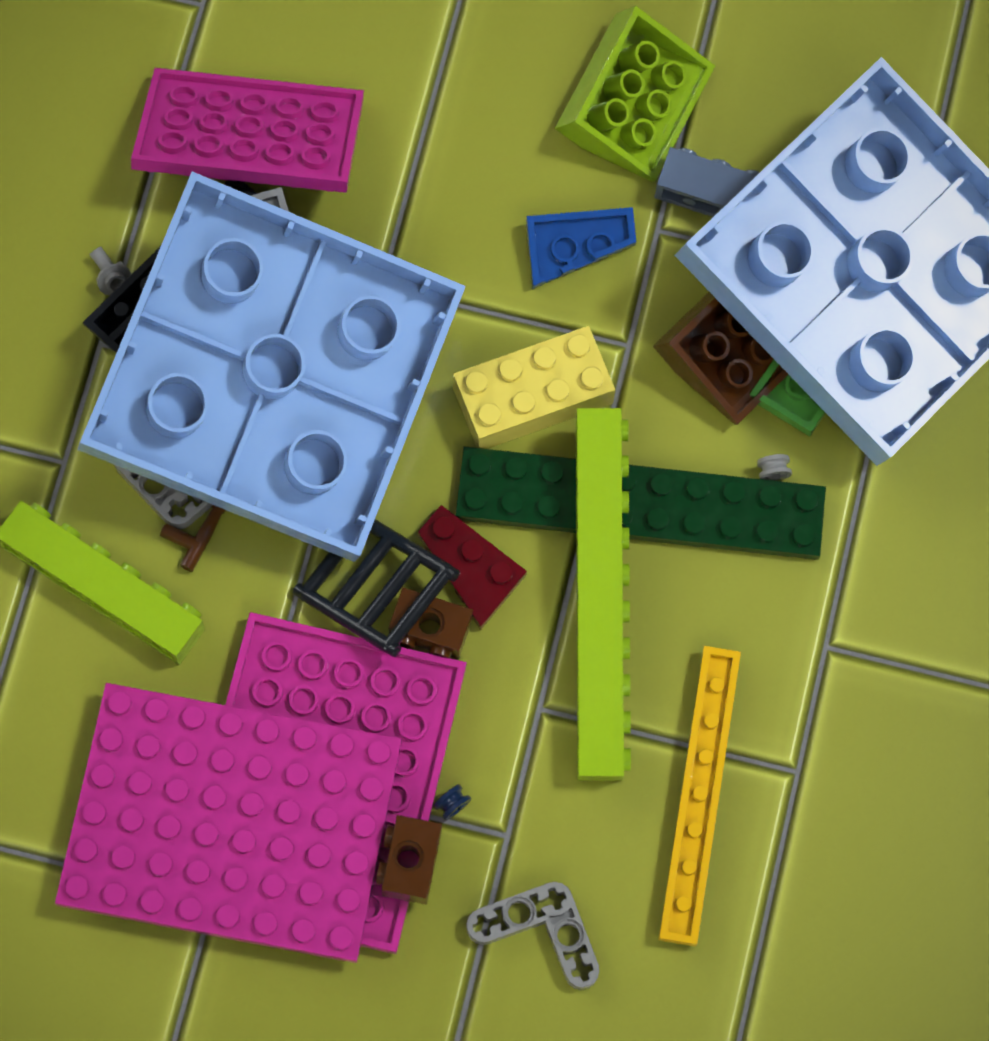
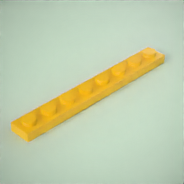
M704 646L659 932L658 940L697 946L741 656L739 651Z

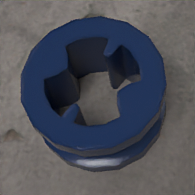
M460 784L447 791L434 804L437 810L442 809L444 811L443 818L445 820L454 817L472 800L469 795L464 796L462 794L463 788Z

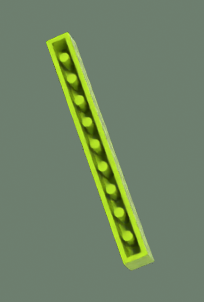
M577 408L576 412L577 780L622 781L624 771H631V748H624V734H630L631 712L624 711V696H630L631 681L630 674H623V659H630V637H623V623L630 622V601L623 600V586H629L630 566L629 564H623L622 550H629V527H622V513H629V491H622V477L629 476V456L622 455V441L628 442L629 424L628 419H622L621 408Z

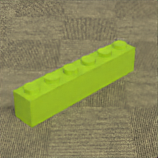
M20 500L0 527V547L180 665L205 631L203 620L200 619L202 614L188 603L184 602L180 606L171 600V593L161 585L154 582L150 586L139 579L141 577L140 572L131 565L123 562L120 566L109 559L111 554L99 544L93 542L89 546L80 540L81 534L67 523L59 526L50 520L51 514L40 505L33 503L30 507Z

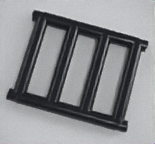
M375 519L370 533L380 540L332 601L317 593V590L343 559V557L331 552L325 556L304 584L298 583L295 585L292 593L303 602L381 651L396 657L401 651L399 644L449 580L452 582L457 580L460 571ZM392 547L407 555V558L360 618L344 610ZM420 564L435 572V575L387 636L371 627Z

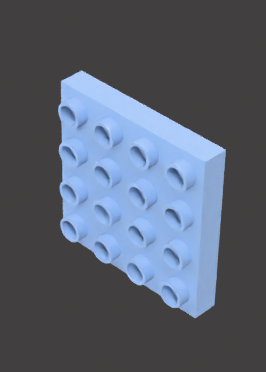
M882 57L675 254L676 258L876 466L891 458L989 359V169Z
M192 171L80 440L78 450L355 562L361 556L466 286Z

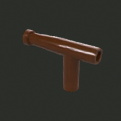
M212 505V510L196 536L188 534L168 523L163 526L160 533L161 537L188 549L180 563V567L193 572L214 533L221 515L225 513V509Z

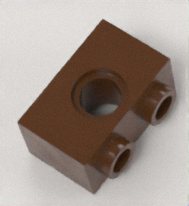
M402 587L388 628L389 633L418 597L419 592ZM435 598L399 645L412 650L415 649V646L430 650L429 654L459 659L473 619V609ZM427 620H433L440 626L439 630L433 634H426L419 627Z
M397 815L395 826L388 824L384 840V847L390 848L387 863L380 861L376 884L382 885V896L427 905L442 833L441 823ZM404 851H413L418 855L419 862L414 867L405 868L398 863V856Z

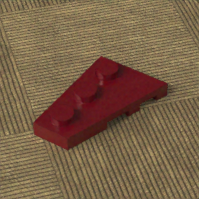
M442 505L418 531V537L429 552L460 571L457 580L454 582L450 581L462 603L467 608L473 609L474 621L479 629L482 630L526 577L527 571Z

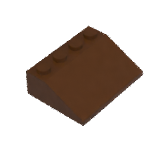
M710 292L653 345L679 377L735 425L739 424L761 402L759 399L763 395L767 396L788 375L779 365L764 388L755 397L752 398L750 396V393L774 359Z

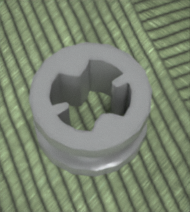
M775 454L760 458L757 461V466L762 469L759 478L772 481L789 478L792 475V470L787 468V464L790 462L789 456Z

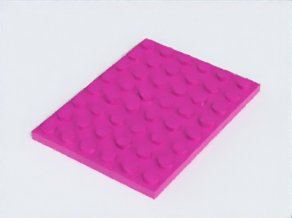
M250 612L225 705L402 739L361 941L362 947L397 955L409 901L382 896V885L376 884L380 861L387 863L390 848L384 847L385 834L388 824L395 826L397 815L426 821L430 819L467 662L401 647L398 656L392 657L360 637ZM404 851L398 856L397 861L401 866L411 868L419 862V857L413 851Z
M106 683L55 904L56 906L357 963L402 739Z

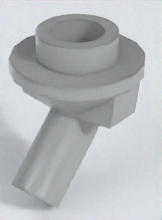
M98 247L90 253V256L101 270L96 278L97 285L102 293L111 295L131 275V272L121 261L113 264L102 247Z

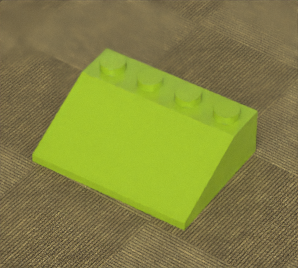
M631 7L615 14L555 129L582 149L654 182L664 166L670 147H674L715 65L639 7Z

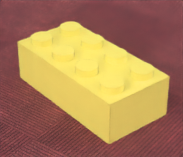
M589 326L453 373V390L476 447L489 449L575 418L577 408H603L613 404L616 391Z

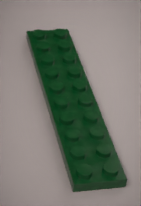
M464 446L456 517L462 521L576 533V459ZM629 465V476L622 477V491H629V513H622V527H629V539L819 560L826 486Z

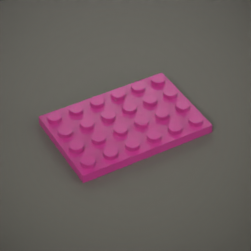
M154 68L131 156V169L190 176L193 171L207 178L347 193L364 102V90Z

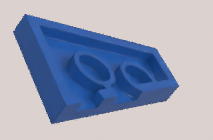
M633 207L526 217L533 289L636 245Z

